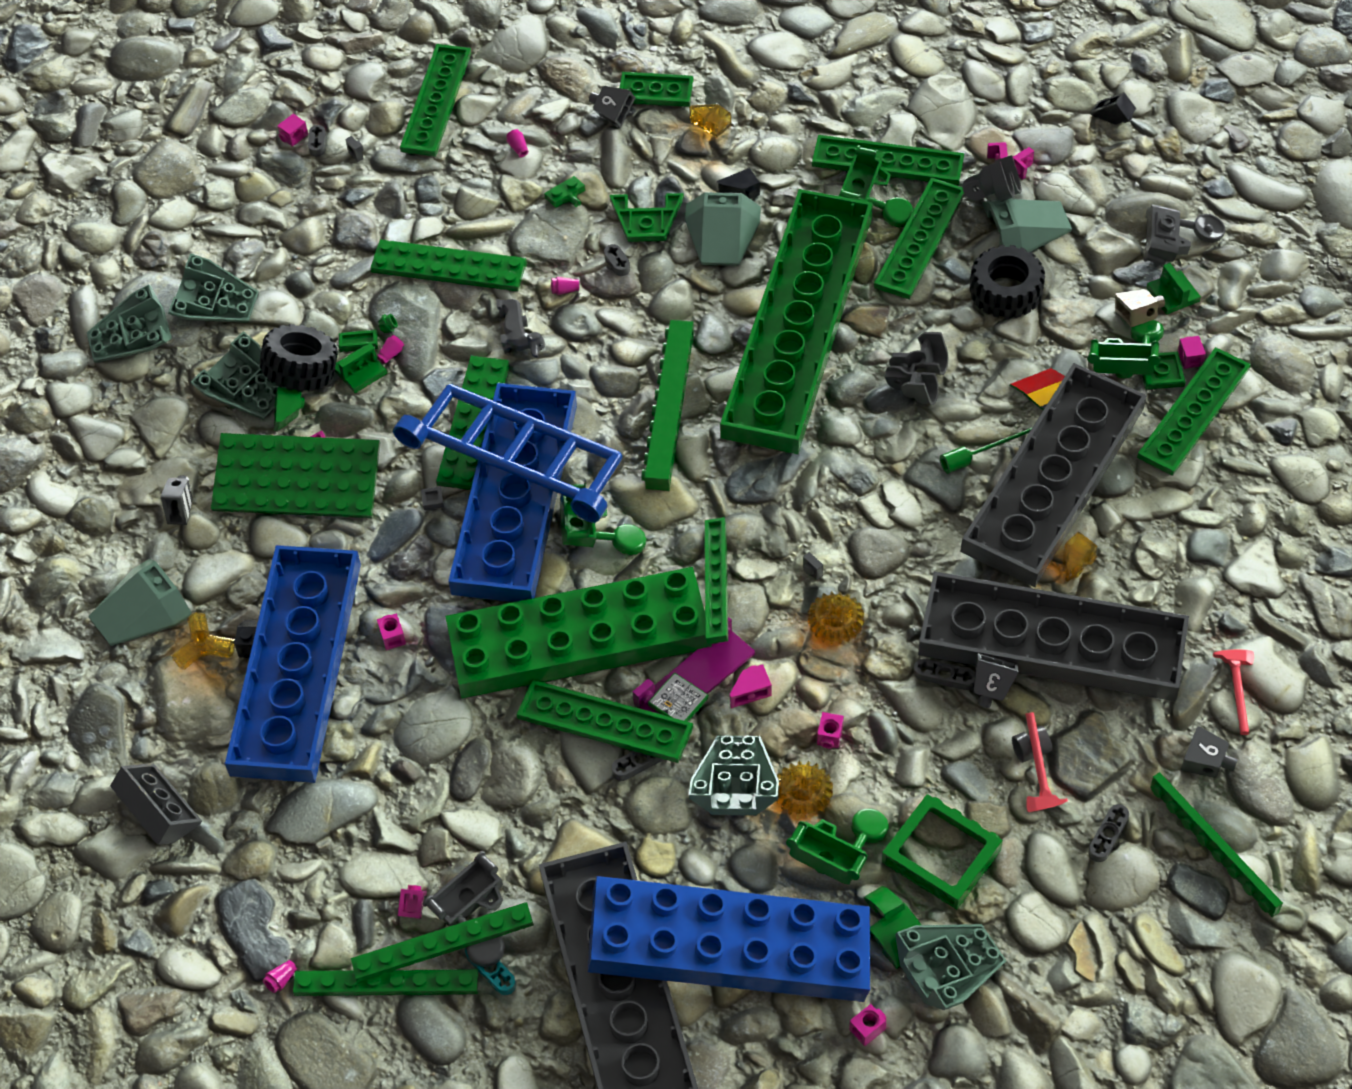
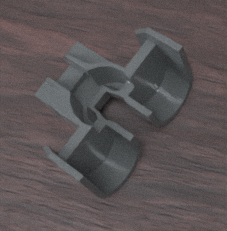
M1012 155L984 166L979 174L968 177L962 185L965 196L974 201L981 200L994 193L998 200L1005 201L1014 198L1015 195L1022 192Z
M924 332L917 337L921 350L910 353H892L889 360L890 367L886 369L884 377L889 386L896 390H902L905 397L915 398L916 402L920 405H934L937 401L939 390L936 375H944L946 373L949 357L942 332ZM925 368L927 372L918 373L916 369Z

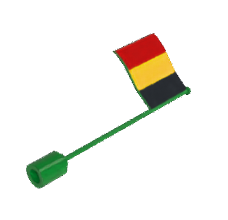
M1049 368L1011 383L1009 386L1023 393L1035 405L1044 410L1065 376ZM1032 428L972 452L962 446L940 455L941 466L947 474L971 465L972 455L1028 434Z

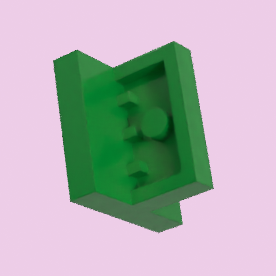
M1171 263L1163 265L1161 278L1147 283L1146 288L1153 297H1164L1165 306L1161 308L1166 315L1198 303L1201 299V296L1181 270L1176 271Z
M371 343L338 361L335 366L337 375L355 394L387 375V370L377 360L375 347Z

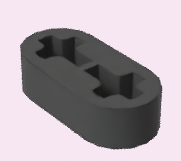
M314 125L309 129L308 148L310 154L315 157L323 155L326 150L325 128L321 125Z
M615 244L606 246L604 249L605 260L613 272L618 276L627 275L630 272V262L622 249Z

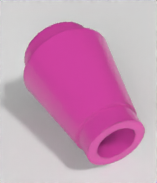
M514 129L506 135L507 143L519 157H524L529 153L522 132Z
M557 276L551 279L552 294L558 296L579 291L578 279Z
M395 335L388 337L377 355V359L381 363L386 364L403 350L404 343Z
M287 960L266 973L263 979L266 988L272 993L281 991L295 971H297L296 965L291 960Z

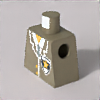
M1147 290L1115 294V311L1130 327L1156 319L1158 317V308L1165 306L1163 296L1153 297Z

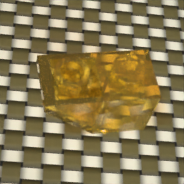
M718 104L692 105L689 107L690 121L716 138L731 126V113Z
M1079 531L1064 546L1063 563L1065 580L1067 582L1073 577L1077 578L1082 573L1083 568L1093 564L1097 558L1098 546Z

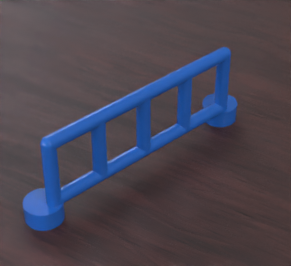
M448 384L422 421L410 415H403L393 428V434L396 439L409 448L419 449L424 441L428 439L573 499L570 504L573 512L581 519L591 523L598 522L608 507L606 500L600 493L622 460V454L617 450L453 384ZM452 398L482 409L461 440L432 428ZM493 414L523 426L502 457L473 445ZM534 431L564 442V445L544 474L514 462ZM576 448L607 460L589 488L579 489L556 479Z

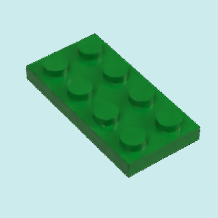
M622 72L619 88L631 91L636 97L633 104L690 107L694 76Z

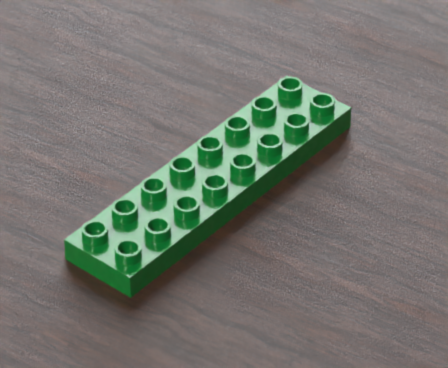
M802 189L798 190L720 422L721 439L799 454L872 220V202Z

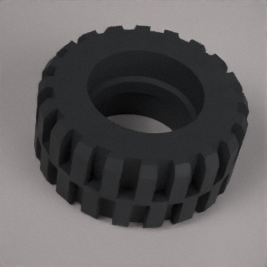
M999 245L998 248L992 247L988 249V252L984 251L974 261L969 287L971 298L979 309L983 308V312L988 315L991 313L993 317L999 318L1001 316L1004 319L1021 317L1022 314L1030 313L1031 309L1034 310L1041 301L1045 282V270L1041 261L1038 258L1035 259V255L1032 252H1026L1025 248L1021 247L1019 249L1014 245H1010V247H1005V245ZM999 277H1011L1022 284L1005 287L995 283L993 280Z
M281 325L278 328H273L265 335L259 365L264 376L270 382H275L277 386H283L291 391L294 389L297 392H303L304 390L309 392L315 389L319 390L331 382L334 376L338 351L333 340L321 330L317 331L316 328L305 327V325Z

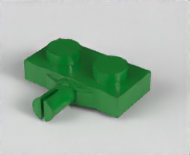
M573 176L545 192L544 195L545 199L555 208L568 202L578 207L581 205V201L576 197L586 191L585 185Z

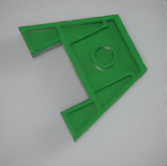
M666 193L665 208H628L627 194L609 195L628 242L666 241L683 202L684 193Z

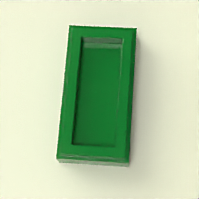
M377 330L339 333L340 352L356 351L369 343L375 349H378Z

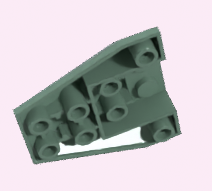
M704 192L687 203L685 222L701 265L739 266L760 224L761 206L742 193Z
M994 199L983 201L982 203L987 217H993L1000 234L999 245H1005V247L1014 245L1019 249L1021 247L1025 248L1026 252L1029 253L1072 231L1061 201L1025 199L1000 201Z
M190 253L176 297L173 298L168 314L186 320L248 323L259 291L211 260Z
M149 284L131 293L87 332L95 363L149 352L172 339L165 311Z
M244 331L230 343L229 352L208 372L203 369L190 382L205 396L262 420L275 409V395L279 387L275 382H270L262 373L259 365L262 348Z
M148 559L133 568L89 615V619L108 644L113 646L175 627L193 616L177 587L158 563Z
M717 736L690 780L689 799L712 815L757 816L777 801L779 780L761 736Z
M982 924L915 925L898 931L895 934L902 970L924 1004L942 1010L964 1003L1006 963V959Z

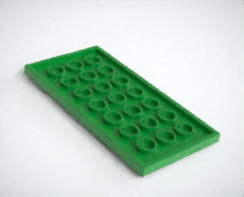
M221 433L211 510L219 512L372 518L380 440Z

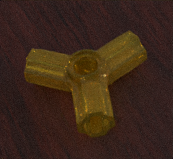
M192 613L187 618L191 640L174 653L172 659L178 667L185 670L201 656L205 657L211 654L230 658L235 651V640L210 635L205 613Z

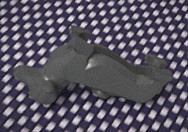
M496 299L500 318H505L503 326L505 334L500 335L505 354L510 349L517 351L530 349L532 356L538 358L539 351L545 348V341L538 332L530 334L525 332V327H528L526 315L523 316L520 302L515 299Z

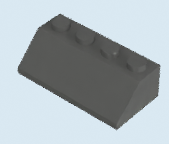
M154 763L121 766L110 785L116 795L123 801L128 810L133 813L141 826L146 829L158 845L175 843L202 823L199 816Z

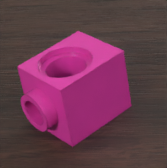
M294 113L277 125L281 141L288 143L292 147L308 135L306 122Z
M1194 336L1180 339L1177 352L1179 353L1183 368L1201 367L1206 353L1200 337Z
M397 613L385 615L377 619L386 651L406 645Z
M822 712L817 734V745L827 749H839L844 716ZM827 731H833L834 733L829 734V733H826V732H827Z
M870 1004L850 1020L849 1030L865 1047L886 1030V1016L879 1008L875 1009ZM872 1021L875 1023V1025L872 1027H868L864 1024V1022Z

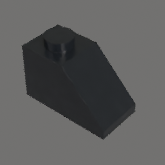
M1125 92L1098 101L1090 114L1117 125L1122 122H1129L1137 108Z
M750 168L716 181L717 193H742L750 199L760 195V182Z
M244 620L238 625L234 646L239 658H250L258 620Z

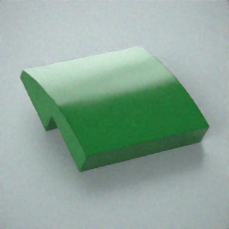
M905 903L903 911L887 920L883 917L870 927V935L882 947V953L896 969L901 966L895 934L912 926L921 925Z

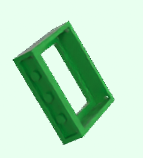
M926 794L882 852V863L958 910L1000 853L1003 840L996 833L982 828L978 822L964 817L957 809H951L946 806L939 798ZM929 811L985 845L954 886L947 884L899 853L900 848Z

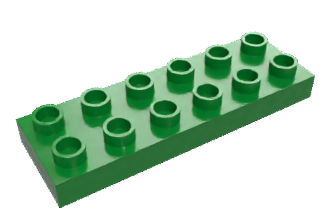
M693 567L445 616L461 699L527 686L531 684L532 680L547 682L695 652L698 649L712 646V644H707L705 610Z

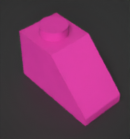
M763 664L750 666L742 671L730 692L731 708L772 696V684Z

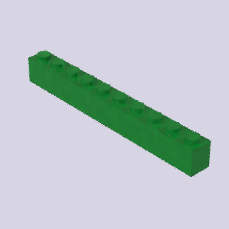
M670 320L669 327L665 329L667 343L663 342L662 354L665 355L664 358L660 359V370H662V373H658L657 385L660 386L659 389L655 390V401H657V404H653L652 416H654V421H650L649 428L652 435L647 438L649 453L645 452L644 464L646 469H642L641 480L645 481V489L670 491L694 337L693 321Z

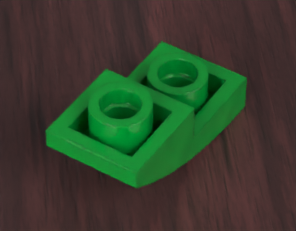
M884 886L864 896V900L875 913L879 912L885 920L905 909L901 899Z

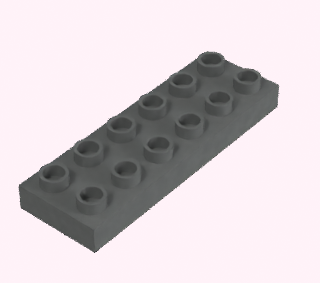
M1073 363L963 536L960 552L1036 587L1144 410L1147 395Z
M934 571L919 640L918 655L976 666L977 654L980 653L1017 663L1019 674L1176 702L1180 687L1189 616Z
M627 842L539 864L541 880L597 1089H698L667 981L588 972L593 889L597 876L637 880Z

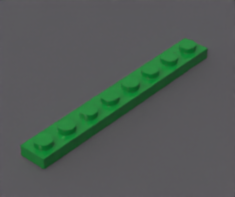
M725 517L705 520V634L707 644L728 641L727 537Z
M1160 772L1154 775L1150 786L1153 794L1163 800L1168 810L1178 816L1183 826L1193 832L1198 842L1208 848L1213 858L1217 862L1222 863L1227 869L1228 874L1233 879H1237L1244 891L1258 902L1259 907L1264 912L1268 913L1272 918L1277 915L1283 902Z
M524 902L353 957L351 962L357 982L534 926L528 903Z
M478 969L394 970L357 982L354 971H295L293 994L294 996L478 994L479 972Z

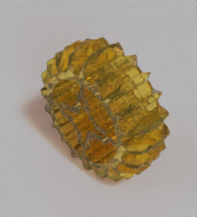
M831 591L830 595L823 593L822 598L816 597L815 603H811L808 611V624L811 633L815 632L816 638L822 637L823 643L826 640H830L831 645L834 641H838L841 645L842 640L849 643L850 637L855 639L857 633L862 631V626L864 625V611L862 610L861 603H857L856 597L850 599L849 593L845 596L842 595L841 591L838 594H834ZM827 610V613L824 614L823 617L819 618L820 615ZM853 618L850 623L845 625L848 619Z
M799 760L798 765L795 766L793 763H790L789 769L783 767L782 773L777 774L779 792L776 802L781 804L782 811L788 809L789 816L795 812L797 818L801 814H805V817L808 818L809 813L816 816L818 810L823 812L825 805L829 806L830 798L833 797V783L830 782V775L826 774L824 768L819 769L817 763L814 766H810L808 760L806 765H802V762ZM794 780L795 784L786 790L787 785ZM821 789L820 793L812 799V794L816 793V790Z

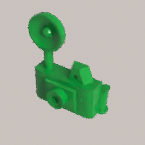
M858 145L839 196L872 202L873 206L882 209L883 218L888 224L894 227H905L914 210L913 206L909 201L900 197L891 198L886 203L869 197L873 185L887 186L891 174L881 167L883 160L876 158L877 150L861 148Z
M1151 320L1131 327V338L1142 344L1123 343L1122 339L1107 338L1104 343L1098 342L1096 339L1091 340L1090 354L1087 360L1093 364V371L1115 374L1123 379L1130 378L1133 374L1147 375L1154 373V366L1160 363L1158 341L1164 335L1163 325L1156 320Z
M586 483L570 484L579 489L586 488ZM564 495L560 496L563 545L593 548L596 539L612 541L613 546L618 551L628 555L641 553L645 548V533L637 526L623 524L618 526L613 533L596 531L595 523L587 522L573 512L570 506L573 499ZM607 509L600 519L607 516Z
M872 808L859 810L853 816L851 829L857 837L854 845L836 837L837 826L823 819L815 825L800 821L791 838L786 840V845L790 848L789 855L795 860L815 869L818 873L825 874L846 885H850L852 880L860 878L859 873L868 858L866 852L861 850L865 842L877 843L882 841L887 836L889 829L888 820L884 814Z

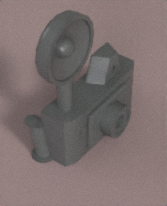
M1152 204L1151 207L1147 208L1145 216L1147 218L1144 261L1148 260L1163 267L1166 260L1173 262L1177 255H1188L1191 242L1179 236L1180 226L1193 229L1196 236L1202 241L1214 243L1224 236L1226 231L1225 225L1222 220L1211 214L1199 215L1193 222L1180 219L1179 210Z
M484 851L477 854L472 863L436 894L427 897L422 903L424 907L427 906L449 927L467 921L466 918L480 906L496 911L502 904L503 899L499 889L503 883L502 879L496 874L498 867L485 856L486 853ZM500 936L466 947L467 955L471 962L477 966H493L504 955V939Z

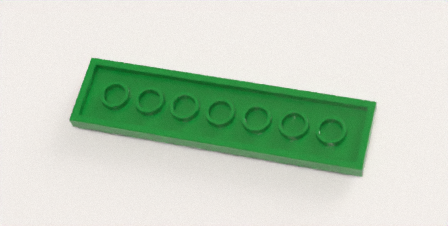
M436 44L400 145L401 152L436 157L471 56V48Z
M818 135L812 159V167L849 171L857 147L860 145L861 148L877 150L876 158L883 160L881 167L891 174L890 177L928 182L931 178L953 185H959L965 153Z
M934 178L930 179L874 283L875 289L910 300L965 196L963 187Z
M380 239L370 269L371 273L518 292L527 261L526 258Z
M1215 347L1138 452L1137 458L1173 476L1247 374L1251 364Z
M470 356L462 388L493 400L497 383L505 384L509 360ZM458 400L449 435L461 440L482 409ZM487 424L473 445L482 447ZM445 447L436 479L437 486L471 490L478 460Z
M532 680L516 714L517 719L675 763H679L693 730V723L536 680Z

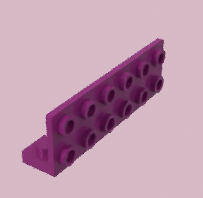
M728 617L727 642L713 643L711 647L696 650L655 685L649 679L644 681L632 691L634 705L639 709L660 714L648 706V701L674 672L708 694L754 656L755 650L732 631V619Z

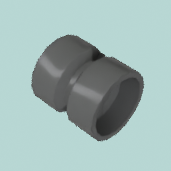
M1040 725L1037 727L1041 752L1044 755L1052 751V743L1046 729ZM1029 731L1028 734L1022 732L1012 736V746L1018 759L1022 763L1034 759Z

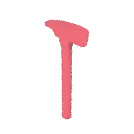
M1241 649L1214 652V658H1220L1230 666L1240 734L1248 735L1249 727L1240 664L1252 665L1254 662V652Z
M1034 712L1026 713L1025 716L1040 789L1039 797H1027V812L1052 808L1068 801L1067 798L1059 799L1056 795H1052L1048 787Z

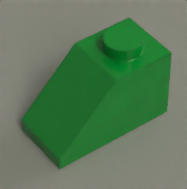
M277 388L274 410L275 432H278L297 418L300 409H304L305 398L301 397V392H297L294 389L291 391L286 388Z

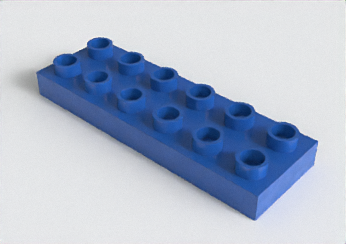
M497 383L493 401L567 431H572L577 409L576 391ZM493 414L487 423L481 448L502 457L523 426ZM534 431L514 462L544 474L564 445V442ZM478 460L448 581L451 595L507 602L535 598L558 493ZM563 469L561 470V472L559 473V475H558L557 478H556V479H558V480H560V481H561V476H562Z
M275 546L225 760V766L230 777L316 782L361 567L358 551Z
M597 876L593 889L588 972L865 1002L870 991V907Z

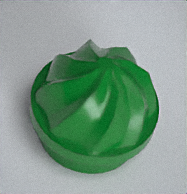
M384 314L378 321V328L384 333H392L398 327L397 321L392 314Z

